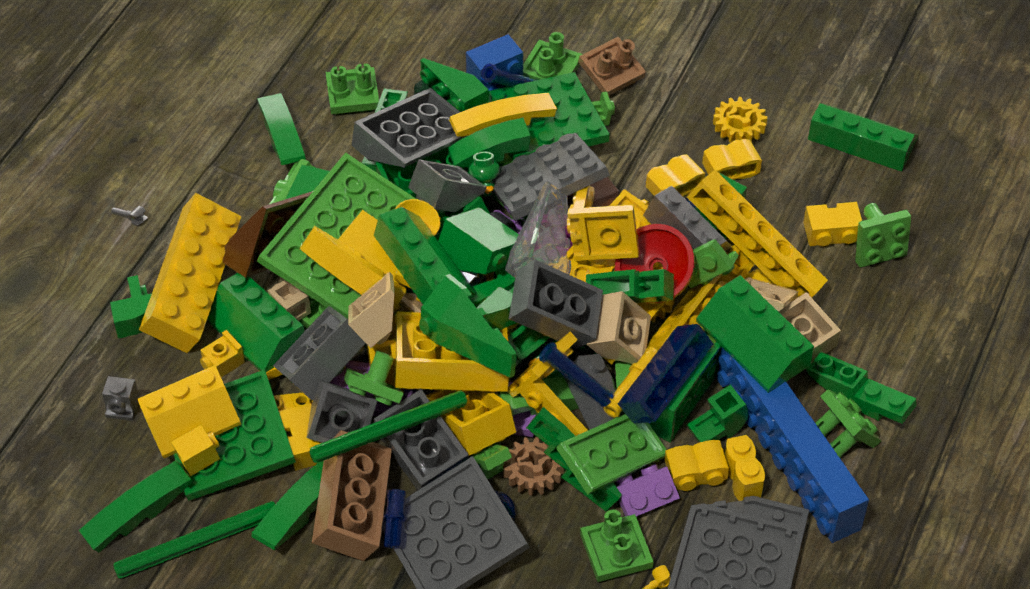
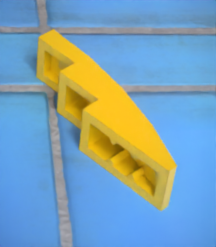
M549 93L522 95L470 108L450 116L449 121L456 136H469L489 126L519 118H524L526 126L530 125L531 118L555 117L557 108Z
M316 226L312 228L300 247V250L361 295L385 276L383 275V270L361 258V253ZM395 281L393 311L406 293V288Z

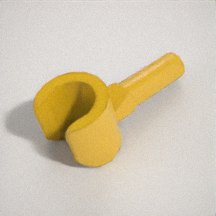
M662 565L652 571L655 580L642 589H662L668 587L671 578L667 567Z

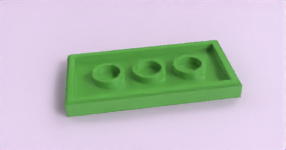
M638 408L570 438L556 447L587 495L664 459L665 451L667 450Z

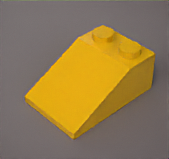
M436 390L427 394L426 397L429 401H433L459 390ZM464 391L468 400L467 405L441 415L444 422L468 453V456L477 454L484 448L496 442L504 441L508 436L516 433L510 404L489 391Z

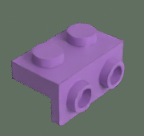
M655 464L642 469V476L633 479L632 475H628L616 481V487L622 494L618 500L625 516L633 514L638 516L680 498L668 467L658 469Z

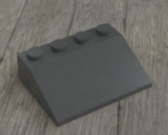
M429 88L354 123L351 146L369 160L405 168L419 159L422 160L467 136H456L449 121L450 116L460 113V111Z

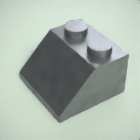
M419 159L408 188L417 194V199L429 203L438 213H444V211H458L483 194L487 187L459 166Z
M320 380L311 406L306 438L323 443L333 439L341 430L349 433L370 425L377 400L371 395L365 394L363 396L350 391L348 388Z

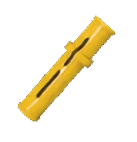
M647 347L637 363H633L629 367L628 375L603 406L604 411L613 418L618 417L640 385L648 381L651 370L661 359V354L653 347Z

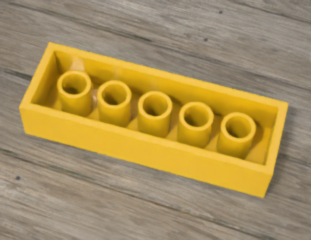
M197 193L192 196L180 214L140 325V331L185 353H188L200 340L225 264L222 262L225 246L236 233L242 216Z

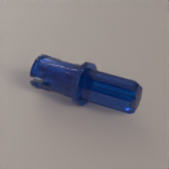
M392 489L387 491V509L383 520L386 521L384 545L388 548H399L401 544L402 523L406 521L404 516L406 492L403 490Z

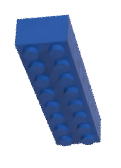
M721 347L719 369L717 372L719 384L722 387H727L731 384L746 403L748 410L747 425L750 428H754L762 447L769 450L775 466L779 470L782 469L787 477L790 488L793 491H797L802 499L803 507L809 509V513L811 512L816 519L820 532L823 535H827L831 543H834L860 531L869 499L789 385L785 382L768 393Z

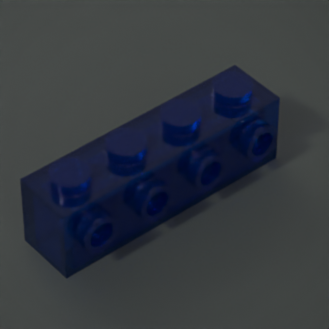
M699 324L677 326L617 404L634 424L655 422L714 343Z

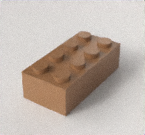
M341 430L334 438L347 434L348 432ZM371 442L324 460L312 537L313 544L362 561L379 548L391 448Z

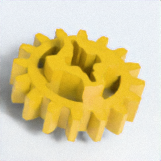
M739 97L738 101L729 98L728 104L721 102L720 108H715V115L713 117L715 132H721L720 138L729 137L730 143L734 139H749L751 142L752 138L759 140L760 134L765 133L767 125L765 109H759V103L751 104V99L744 102L742 97Z

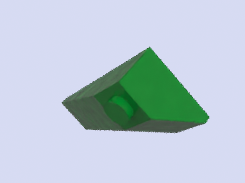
M451 274L445 275L421 306L420 330L436 344L509 378L513 377L517 353L498 328H491L485 319L486 312L483 308L475 307L469 299L472 294L467 287Z

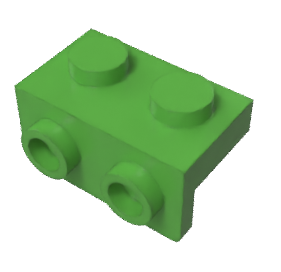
M715 239L693 249L695 269L692 279L688 284L689 287L693 288L699 284L706 285L714 277L720 274L725 276L730 273L735 267L734 263L739 256L738 253L733 251L727 254Z

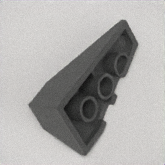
M600 354L578 356L564 372L563 376L589 429H593L615 419L604 411L603 406L617 390V387Z

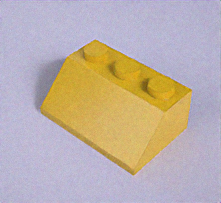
M216 365L138 399L163 459L176 454L171 443L172 441L200 425L207 434L212 432L214 436L241 425Z

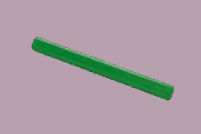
M459 390L310 448V457L314 463L322 462L467 405V397L464 391Z
M270 501L117 561L113 564L115 573L118 578L126 577L258 525L275 503Z

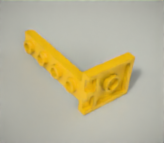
M589 185L574 192L573 204L570 205L567 213V231L571 236V242H573L574 261L638 258L639 245L634 205L592 207L595 195L594 187Z
M570 331L542 353L508 387L507 392L513 398L520 393L525 398L527 404L534 408L537 413L544 407L577 436L588 430L542 380L557 368L556 365L559 362H562L573 352L570 347L578 339Z

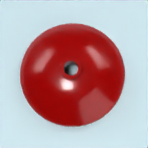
M664 224L642 226L637 229L639 257L615 259V271L632 269L639 272L655 270L658 265H663V269L674 274L673 298H675L684 291L692 279L695 269L693 248L688 239L679 230ZM662 301V302H644V303H648V304H658V303H663V302H667V301Z

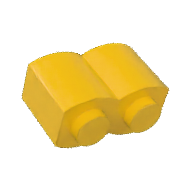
M749 139L735 140L728 145L709 147L703 153L702 164L708 175L715 169L719 174L721 173L735 180L746 179L759 174L762 160Z
M687 154L672 158L667 165L652 168L647 174L646 188L655 196L668 187L673 186L682 196L689 195L705 178L706 173Z
M747 435L727 439L725 458L729 467L728 476L733 480L732 489L738 501H742L744 497L749 496L761 498L765 479L763 466L755 458V445Z
M720 440L703 441L693 446L682 445L665 451V464L668 467L676 490L689 491L700 484L715 486L728 479L729 467Z

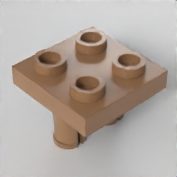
M616 37L579 56L578 59L579 64L600 91L607 92L608 96L644 78L646 71L632 55L635 44L629 39H625L622 42L619 37Z

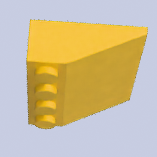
M397 312L395 388L489 392L508 391L509 377L440 346L423 334L419 326L421 312ZM507 327L499 330L508 341Z

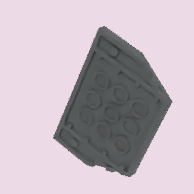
M756 496L744 497L742 501L726 503L723 500L713 504L691 505L668 589H791L809 509Z

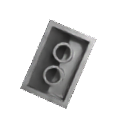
M673 186L656 194L643 214L651 224H664L679 230L688 239L693 249L713 239L719 243L725 252L732 248L727 240Z

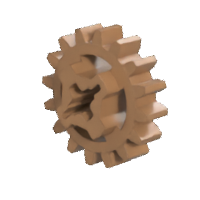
M535 437L533 442H529L527 438H524V444L522 445L514 442L513 450L509 449L512 458L505 461L503 466L504 477L509 478V485L514 486L517 484L518 492H522L524 488L528 489L529 495H532L534 490H538L542 495L544 494L545 487L553 490L554 482H561V474L564 473V468L544 453L548 445L544 442L543 444L539 443L538 437Z

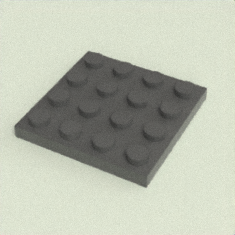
M576 133L563 135L558 141L550 145L546 144L538 147L536 152L519 156L508 165L499 166V175L492 182L495 184V195L515 221L610 175L605 164Z
M473 456L383 513L382 529L417 589H465L530 548Z

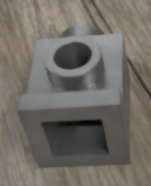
M108 376L102 393L106 407L105 417L133 421L139 399L135 380Z

